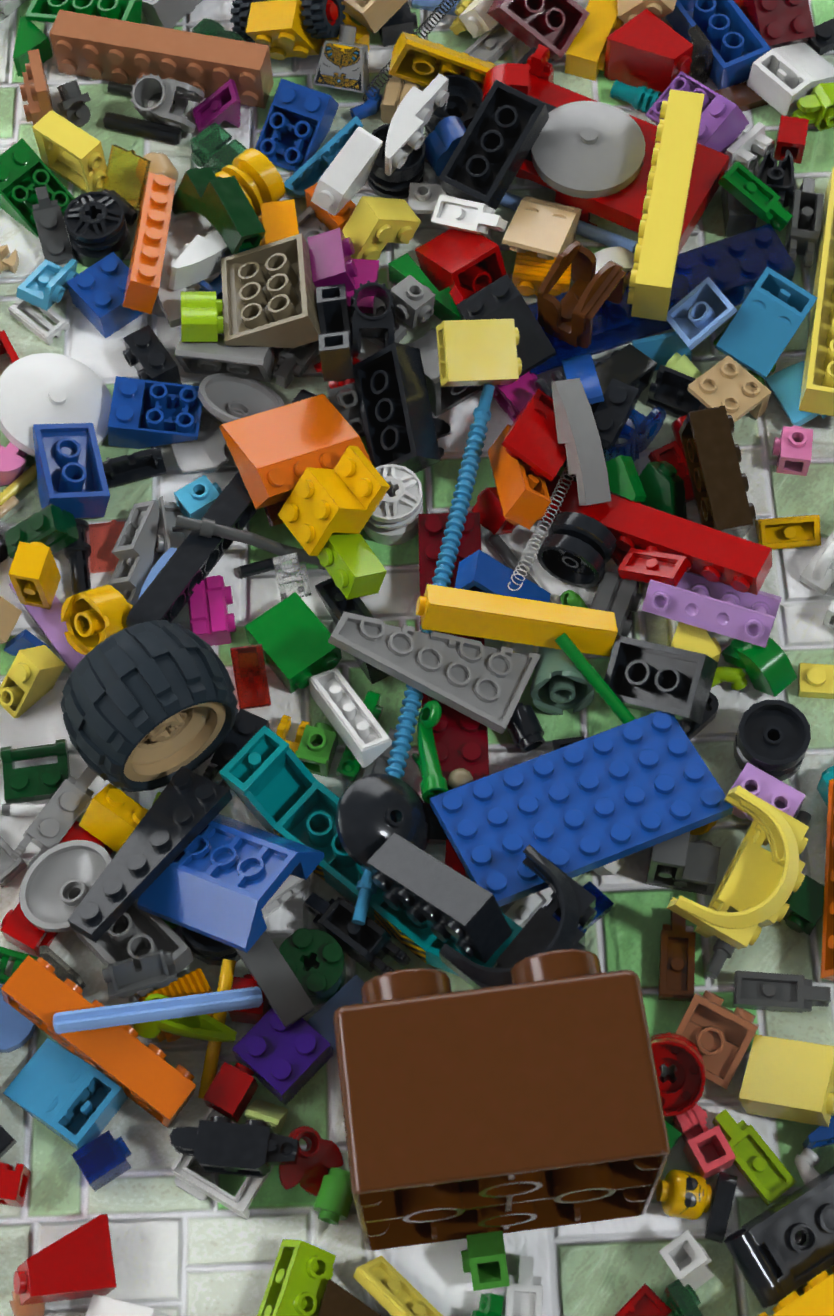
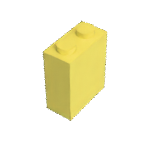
M514 318L446 320L436 327L441 387L481 386L488 383L492 385H507L519 379L522 372V362L520 357H517L516 346L519 344L520 337L519 330L515 327Z
M755 1034L738 1097L747 1114L829 1127L831 1115H834V1046Z

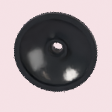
M370 774L359 778L349 785L340 797L335 819L337 834L347 854L361 867L371 871L367 861L393 833L398 834L423 851L426 850L430 836L428 812L421 797L405 781L389 774ZM391 813L395 815L397 820L396 823L392 821L390 817Z

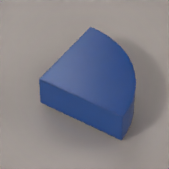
M25 629L6 643L4 651L16 656L21 649L46 644Z

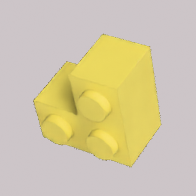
M362 196L342 232L345 238L350 237L353 243L355 254L351 255V258L378 260L387 243L408 244L421 221L404 199Z

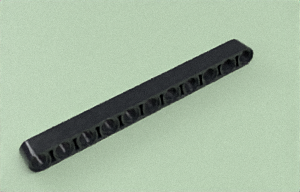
M303 389L291 403L317 395ZM239 471L203 517L215 520V524L243 530L257 510ZM191 531L132 607L127 616L126 626L130 627L154 620H167L169 623H172L194 593L192 589L196 583L200 584L208 576L234 541L212 536V538L199 536V532Z

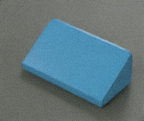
M676 331L632 341V345L657 362L655 371L661 365L665 366L676 352L680 355L685 354L690 361L692 360V351Z

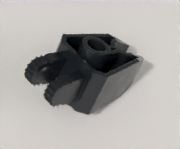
M771 148L765 154L756 177L781 197L779 201L783 208H786L791 202L795 186L793 156L789 150H786L785 158L779 160L777 167L778 160L774 159L775 148Z

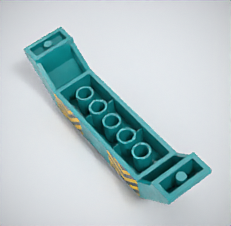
M264 725L219 772L220 776L266 831L324 852L325 857L313 872L353 905H356L359 893L356 886L364 872L361 870V866L347 854L337 834L335 819L340 798L312 775L290 749L286 741ZM377 886L376 894H372L367 916L426 964L459 976L441 961L439 955L440 950L445 944L459 952L455 944L450 940L443 942L438 939L427 925L418 926L403 909L399 908L396 911L391 908L382 898L384 895L383 890ZM503 913L512 934L486 963H483L474 956L470 960L479 965L493 968L496 965V960L523 928Z

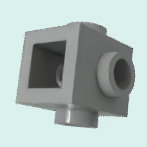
M409 275L391 288V295L394 296L393 304L395 305L393 314L399 321L404 322L413 329L421 322L425 323L431 318L434 313L435 294L427 286L422 285Z

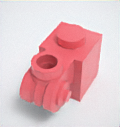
M697 1103L685 1113L672 1116V1126L682 1133L681 1136L686 1143L683 1152L695 1173H700L706 1180L733 1165L736 1156L719 1125L710 1130L706 1127L707 1113Z

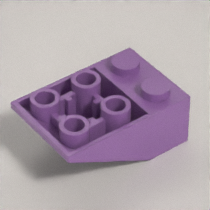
M682 71L679 72L645 114L646 117L658 125L661 119L662 100L668 101L670 89L705 94L697 143L721 153L726 152L749 124V121L735 103Z

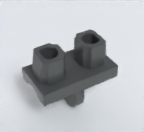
M76 80L57 87L62 102L57 104L59 111L67 110L66 116L68 121L77 127L87 124L91 116L88 106L84 104L91 101L88 92L81 94Z
M355 382L327 389L330 402L360 437L365 436Z

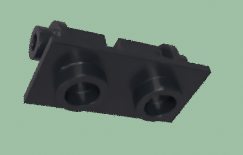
M151 446V449L112 459L108 457L106 458L107 461L102 462L108 488L167 473L160 447L154 449Z

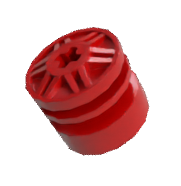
M671 1032L654 1034L650 1037L663 1113L666 1117L681 1115L693 1108L703 1095L706 1082L703 1056L696 1045L683 1035ZM664 1064L666 1067L674 1065L675 1077L672 1078L670 1075L662 1077L661 1065Z

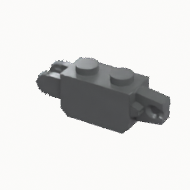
M803 178L800 190H794L789 204L788 212L793 217L786 227L784 252L787 253V265L794 264L796 255H803L804 267L810 268L812 266L814 250L821 230L824 194L814 192L815 179Z

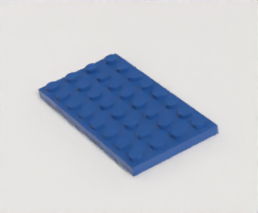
M661 711L640 717L430 798V806L470 880L492 893L499 907L549 888L546 882L522 864L526 858L523 851L529 844L569 877L574 878L729 816L733 811V805L724 801L725 793L674 715Z

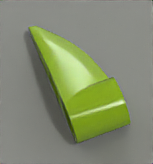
M155 993L150 994L144 1001L170 997ZM207 1014L132 1024L140 1036L149 1039L155 1038L161 1031L186 1038L215 1042H234L237 1035L235 1030Z

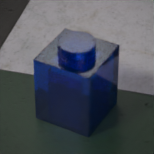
M109 1130L72 1154L94 1191H97L132 1168L126 1159L132 1154L121 1136L114 1139Z

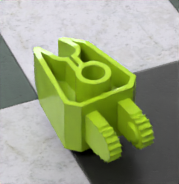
M820 83L813 88L810 95L800 97L796 105L798 109L793 112L792 117L809 119L808 124L814 123L819 131L833 128L834 83Z

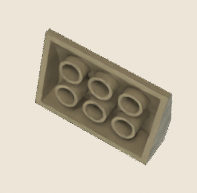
M302 233L221 258L224 342L226 345L295 348L318 341L320 324L316 287L312 279L309 247Z

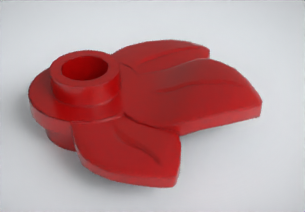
M301 1126L295 1128L288 1137L298 1139V1141L300 1139L305 1140L307 1148L303 1151L299 1144L297 1164L279 1165V1178L286 1190L293 1188L299 1183L306 1192L317 1196L324 1175H328V1169L331 1167L338 1168L344 1162L339 1148L333 1141L321 1139L319 1133L309 1126Z

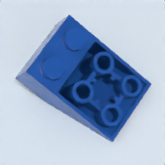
M281 78L255 149L264 154L273 165L295 173L319 149L331 128L339 104L331 95Z
M116 376L108 421L109 446L142 449L151 446L198 440L203 407L198 397L199 386Z

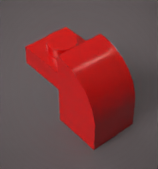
M504 63L491 68L484 77L482 102L495 80L528 95L530 64Z

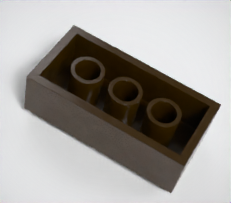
M725 405L689 412L679 430L700 523L743 538L752 527L753 521L756 520V513L753 503H748L746 492L749 490L748 479L745 473L741 474L739 462H741L742 457L739 445L734 444L733 418L731 415H727Z

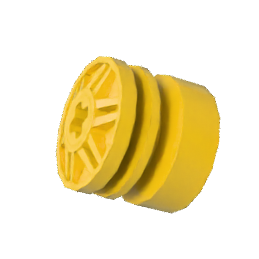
M254 148L246 149L233 159L232 165H225L221 171L215 173L216 177L222 178L235 176L257 216L261 215L260 203L279 201L286 193L284 182L276 167L264 154Z

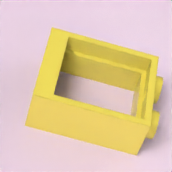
M50 110L32 127L41 160L49 169L86 193L97 191L104 187L110 179L101 141L53 110Z

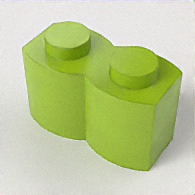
M181 291L182 342H218V334H223L222 299H216V291Z

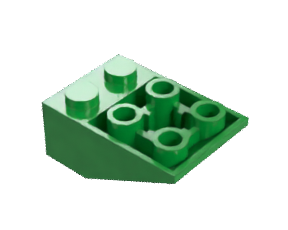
M22 138L0 155V208L38 237L32 213L34 212L32 205L39 204L35 188L46 186L50 201L57 199L63 216L65 215V209L75 198Z

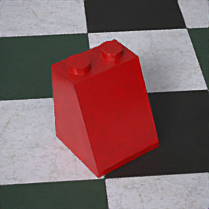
M646 8L607 37L604 76L607 79L618 80L630 86L638 88L643 85L647 89L651 88L654 91L663 93L680 71L689 75L693 44Z
M449 229L415 249L421 270L439 292L448 286L452 289L454 285L476 293L507 274L499 245L483 235Z

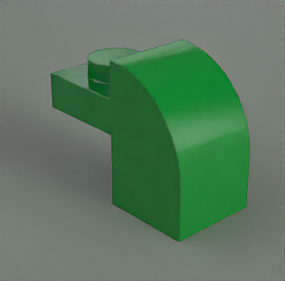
M770 637L766 648L734 639L721 652L725 662L746 670L754 689L776 697L797 678L787 655Z

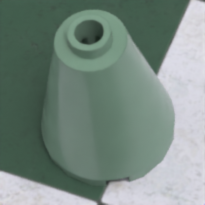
M539 647L538 654H541L535 666L530 688V695L534 706L544 713L563 715V710L572 708L573 713L579 712L589 706L594 699V688L564 651Z

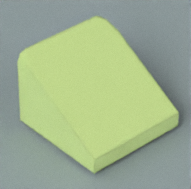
M256 1099L245 1112L247 1120L266 1122L267 1126L271 1127L273 1132L277 1134L281 1133L288 1115L287 1108L260 1099Z

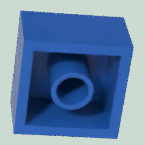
M114 252L66 282L72 303L105 339L144 314V312L123 307L129 268Z

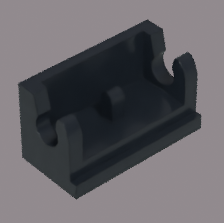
M663 365L659 367L655 383L652 382L649 388L647 406L676 418L686 416L692 411L708 409L687 390L688 385L696 380L695 378Z

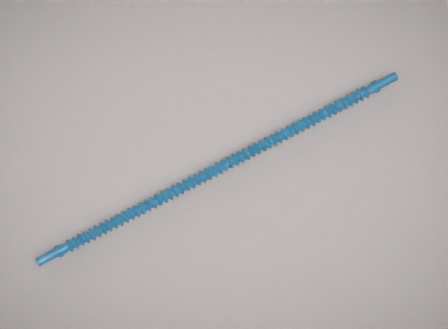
M489 383L483 385L478 408H475L473 411L474 423L469 427L471 431L468 432L469 438L466 440L467 446L464 448L465 453L460 464L461 469H459V476L457 477L458 483L455 485L456 491H454V498L451 500L453 506L449 508L450 514L445 525L447 529L444 530L445 537L442 538L443 544L440 546L441 552L438 554L439 560L436 562L438 568L434 570L436 576L432 578L434 583L432 585L444 587L451 585L450 578L453 577L452 570L455 569L454 563L457 561L455 555L459 552L457 547L461 544L460 539L463 536L461 532L465 528L463 524L466 523L465 516L468 515L467 509L470 507L469 501L472 499L471 493L474 491L472 486L476 482V471L479 469L478 463L481 461L480 456L485 445L483 441L486 440L485 434L488 432L486 424L491 420L492 416L490 406L495 387ZM420 626L422 632L431 634L432 630H425ZM407 684L406 687L409 690L404 692L406 697L402 700L404 707L400 708L402 715L398 716L400 723L395 727L398 732L393 735L396 741H393L391 746L394 749L389 752L392 758L387 760L390 766L385 768L387 774L397 778L405 775L402 769L407 767V763L404 760L409 758L407 751L411 750L409 743L413 742L411 734H414L416 731L413 726L417 725L416 717L420 714L417 709L421 708L422 704L420 701L424 697L421 691ZM391 813V814H390V817H391L392 820H394L395 817H394V815ZM361 867V870L364 872L363 876L356 886L359 893L352 917V922L357 925H365L372 894H376L377 885L371 879L374 874Z

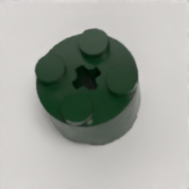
M299 928L281 944L279 948L280 953L314 1006L327 1002L344 986L346 966L343 950L337 940L330 934L317 929ZM307 966L311 967L309 971L305 970Z

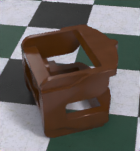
M577 240L571 243L561 254H558L538 290V323L543 327L544 332L575 348L577 346L588 348L591 344L594 316L606 300L615 304L622 302L624 292L630 281L631 271L626 275V272L623 271V266L609 261L595 275V255L589 249L583 247L582 243ZM571 264V279L574 284L559 302L549 292Z

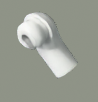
M804 1148L800 1155H796L794 1161L805 1185L820 1176L813 1168L819 1163L820 1157L810 1148Z

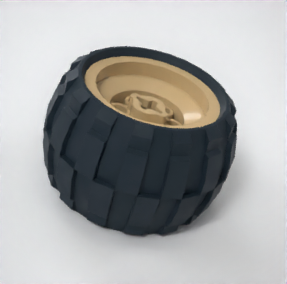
M154 620L135 624L99 643L86 654L69 676L62 691L64 696L60 702L64 724L70 741L85 763L104 781L108 780L115 787H120L123 791L127 792L148 791L168 785L172 776L182 766L192 771L198 768L217 751L228 737L238 713L236 707L238 701L233 694L235 688L229 673L211 646L188 628L185 629L177 622L169 623L167 620Z

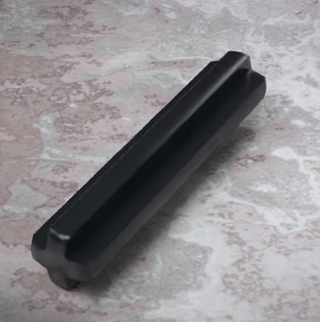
M107 112L103 119L104 127L107 129L176 145L182 139V130L177 127Z

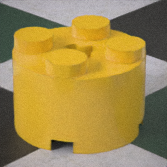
M109 584L68 597L61 609V623L66 621L68 631L64 632L68 643L80 654H88L99 643L127 628V616L133 605L129 604L124 596Z

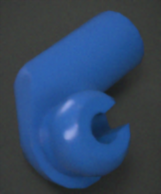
M371 86V89L374 92H377V90L373 86ZM369 89V94L367 92L365 94L369 99L364 104L350 108L352 119L357 116L361 120L378 112L383 98L380 90L372 97L374 93Z

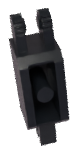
M312 892L304 902L305 908L315 916L313 923L318 927V930L334 937L343 952L372 973L374 970L381 975L394 971L393 968L382 961L387 954L401 965L407 966L410 963V957L392 943L389 933L369 917H366L365 925L354 924L352 917L355 907L344 898L338 897L336 900L331 898L327 902Z
M212 1116L210 1121L199 1120L198 1128L186 1126L182 1128L181 1126L176 1129L173 1128L169 1135L170 1144L174 1145L175 1150L179 1154L182 1153V1155L194 1156L206 1173L263 1178L270 1172L271 1166L297 1164L298 1139L274 1134L271 1127H268L266 1122L260 1120H246L245 1124L232 1123V1120L226 1117Z

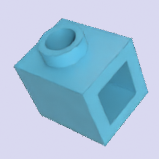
M203 475L174 492L177 506L180 508L183 516L201 520L221 494L222 489L216 482L212 484L206 475Z

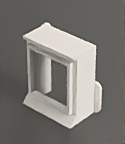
M210 1107L202 1120L210 1121L212 1116H224ZM181 1153L171 1168L176 1176L175 1184L201 1201L210 1197L247 1220L251 1214L248 1207L269 1173L263 1178L247 1177L234 1197L190 1170L189 1167L195 1160V1157L186 1154L182 1155Z

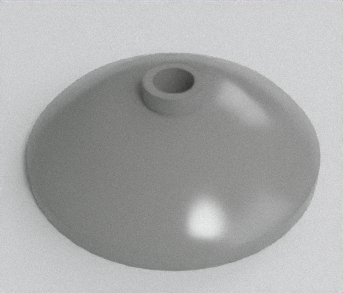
M211 374L201 381L198 389V397L204 408L222 423L285 405L280 396L271 388L255 379L239 374Z
M72 840L60 843L40 855L27 870L20 887L19 902L25 917L35 927L47 932L56 933L73 930L67 920L111 862L112 858L109 853L95 842Z

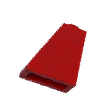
M107 1214L95 1217L29 1257L17 1267V1271L14 1273L13 1285L15 1293L17 1295L20 1294L21 1305L93 1297V1294L106 1296L116 1288Z

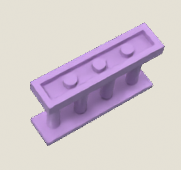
M685 572L676 587L651 579L642 611L766 648L782 597L760 590L757 595L749 592H739L732 586L721 582H710L701 575Z

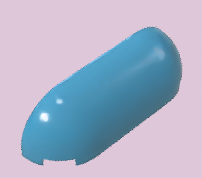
M357 116L284 182L285 194L295 198H305V190L319 181L358 127L363 128V124Z

